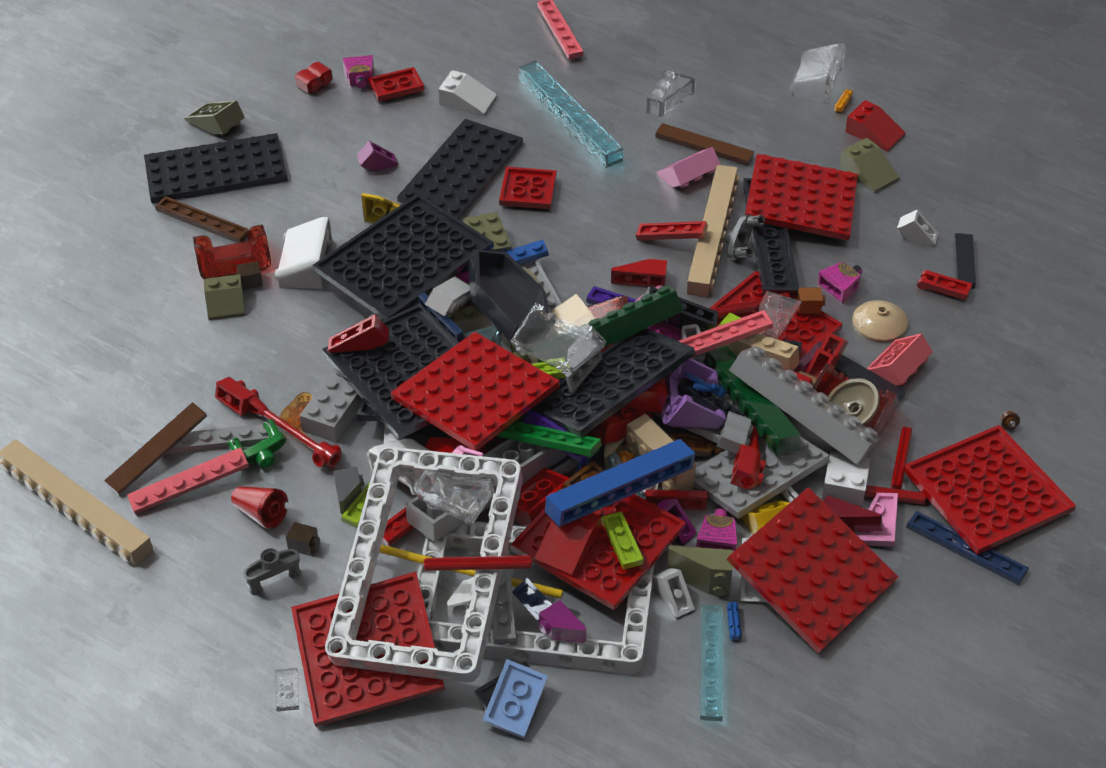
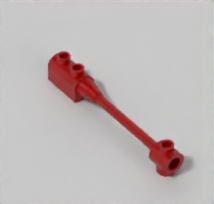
M226 377L216 382L215 398L241 416L252 412L269 420L273 419L276 425L314 450L312 460L317 467L325 465L328 468H334L341 460L342 451L337 444L332 446L325 441L320 444L316 443L269 411L267 406L259 399L258 391L256 389H247L244 381H236L231 377Z
M754 426L748 446L741 444L737 452L730 484L743 489H753L756 485H761L764 474L760 472H763L766 461L761 460L762 455L758 443L759 434Z

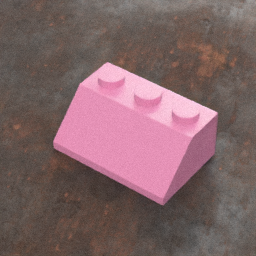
M710 147L658 171L657 174L672 188L679 186L681 189L688 186V181L692 179L695 182L702 179V175L705 173L707 175L714 173L717 165L721 164L714 148Z

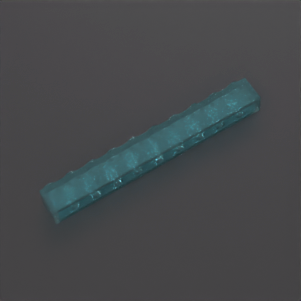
M537 61L519 67V81L570 131L571 135L579 140L581 145H584L599 163L608 168L623 162V148Z

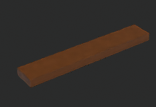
M664 123L655 132V137L695 150L702 151L713 147L718 157L747 166L754 157V151Z
M166 196L155 206L156 211L238 244H242L251 234L248 228Z
M192 402L104 480L105 484L117 495H120L207 417V414Z

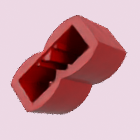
M314 62L307 69L299 71L294 76L296 86L308 94L317 91L320 86L327 85L333 79L332 70L321 62Z

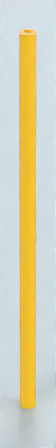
M381 545L379 551L382 554L424 564L425 558H433ZM449 570V571H453V572H457V573H461V574H465V575H469V576H473V577H474L476 570ZM511 577L513 587L519 586L524 581ZM533 583L544 595L560 599L563 596V590Z

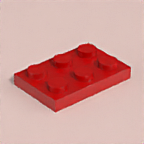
M414 67L368 78L369 85L378 102L425 90L424 84Z

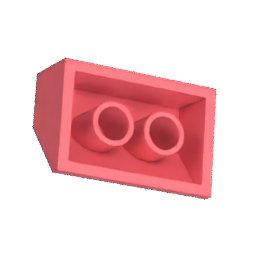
M923 334L896 339L866 369L894 385L902 386L908 381L907 378L918 371L917 368L928 361V357L933 351Z

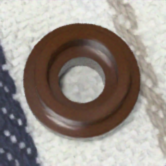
M1013 411L1003 413L1000 418V424L1006 430H1012L1020 423L1019 415Z

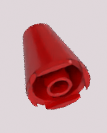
M239 486L231 494L232 504L264 528L277 527L287 514L288 509H285V503H288V497L281 489Z

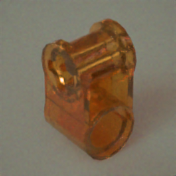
M308 392L299 393L283 409L280 418L297 430L300 429L299 415L312 399V395Z

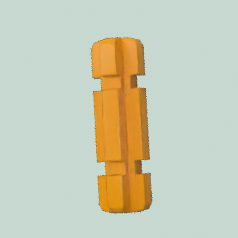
M846 89L835 105V112H843L853 96L852 90Z

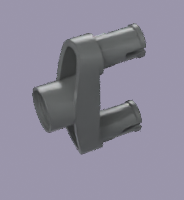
M743 215L738 220L734 230L726 233L725 241L728 245V256L731 260L752 257L751 254H753L754 250L752 247L747 246L752 228L764 225L765 217L763 215Z
M268 548L262 551L260 559L245 568L243 573L244 580L248 584L249 593L257 595L256 589L258 593H261L262 586L260 581L271 578L286 570L290 578H295V572L299 576L301 574L299 553L294 549L277 551L276 549Z

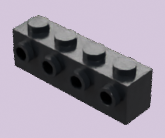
M650 286L644 295L656 293L658 289ZM679 297L684 311L661 321L680 329L683 326L696 324L700 331L704 332L717 326L718 311Z

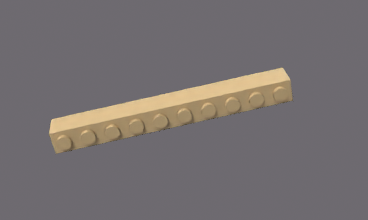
M717 165L703 218V221H707L708 228L704 238H699L687 282V294L708 297L710 290L714 289L715 280L713 278L717 276L718 267L716 266H719L721 257L718 254H722L723 243L721 242H725L726 231L724 230H728L729 220L727 218H731L732 208L730 207L734 205V197L732 196H736L737 186L735 185L739 184L740 175H737V167Z
M17 439L0 450V467L4 471L8 470L11 472L16 480L23 481L29 490H35L43 500L47 499L51 502L56 510L60 509L69 520H75L81 529L88 530L96 540L103 541L109 550H115L119 553V556L124 561H129L136 565L153 551L149 536Z

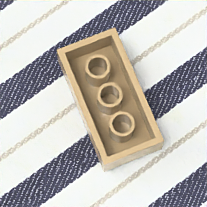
M646 414L627 424L625 450L632 453L635 458L674 442ZM694 461L692 469L659 483L663 490L691 491L694 489L696 462Z

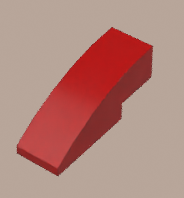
M830 332L827 333L821 347L817 348L806 370L807 373L823 380L820 387L834 369L848 344V341Z

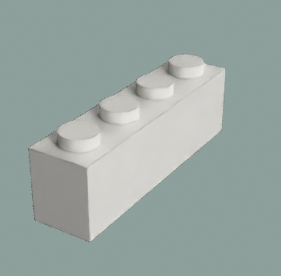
M453 277L435 287L425 305L443 316L453 313L455 309L458 310L460 306L463 307L465 303L468 304L471 300L470 286Z

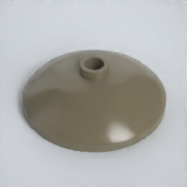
M865 379L847 380L835 387L828 396L830 402L834 405L842 406L845 409V413L849 416L857 417L863 426L875 416L880 404V395L877 388Z

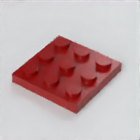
M506 166L499 205L551 209L557 170Z

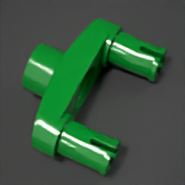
M273 419L268 420L271 427H269L267 421L263 423V428L266 430L269 438L244 450L238 438H233L235 446L231 440L227 443L230 450L233 451L241 447L248 465L258 463L261 468L271 466L276 460L273 454L281 449L287 441L285 435L279 431Z

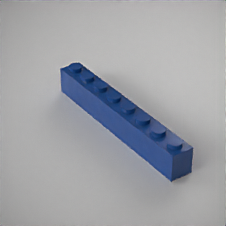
M681 439L668 443L665 446L619 464L595 476L586 478L560 491L551 493L546 496L545 513L559 527L692 469L695 452Z

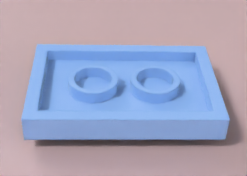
M507 659L482 722L523 739L548 676Z

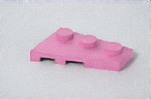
M898 493L876 494L868 510L882 514L883 530L858 531L857 536L867 546L895 547Z

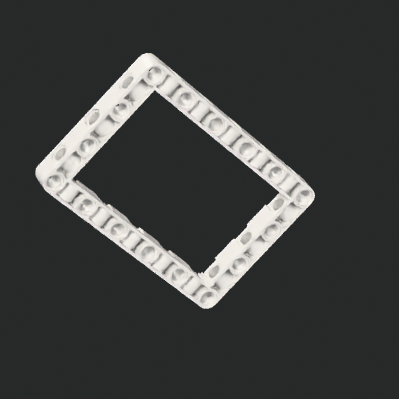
M385 447L379 451L325 644V650L331 662L337 666L466 683L473 682L480 674L503 569L475 571L470 607L466 610L461 632L463 636L461 646L454 653L412 645L411 647L396 646L394 643L368 640V642L357 641L356 637L399 476L497 487L491 502L488 515L490 520L488 529L484 533L480 557L506 556L523 482L521 467L517 461L511 459ZM493 547H498L496 550H490ZM489 585L487 589H481L483 586ZM353 609L351 612L345 613L347 610ZM475 625H481L477 629H472ZM342 649L339 653H335L336 650ZM385 654L383 658L377 659L379 655ZM428 660L427 663L420 664L421 661ZM467 665L472 666L468 670H463V668Z
M467 521L436 542H433L426 536L422 555L433 558L445 557L446 549L451 547L480 551L486 531L485 527H488L489 523ZM512 527L508 545L509 555H518L510 550V544L526 527ZM420 563L417 575L435 648L438 651L454 653L461 646L463 624L430 621V618L434 615L438 597V583H441L443 571H426L424 564ZM655 563L629 593L622 642L587 639L584 643L552 640L548 634L515 630L516 642L494 644L493 628H490L483 658L508 659L518 662L526 661L527 663L623 674L638 673L643 663ZM474 626L472 629H477L480 626Z

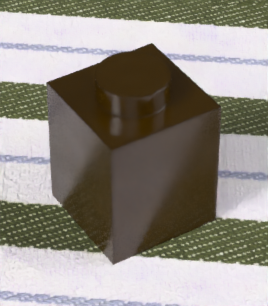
M258 261L236 265L238 272L234 273V275L241 276L243 290L263 286Z
M294 522L286 536L288 549L296 550L298 553L311 556L314 549H317L320 544L317 528Z

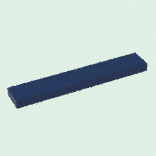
M918 511L914 513L906 525L907 529L1018 586L1029 570V567L993 549L986 550L977 555L956 530Z

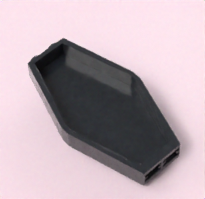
M474 249L469 262L470 296L474 305L510 342L523 345L546 343L551 325L545 290L508 253Z

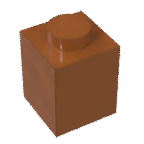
M799 287L797 298L799 314H821L822 306H825L826 302L825 295H822L821 287Z

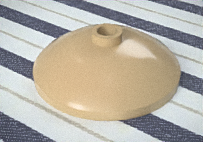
M873 300L865 302L855 309L852 323L855 330L866 339L875 342H891L901 338L906 333L908 317L900 307L891 302Z

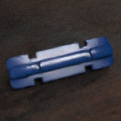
M729 602L727 604L730 639L732 641H739L742 636L739 604L737 602Z

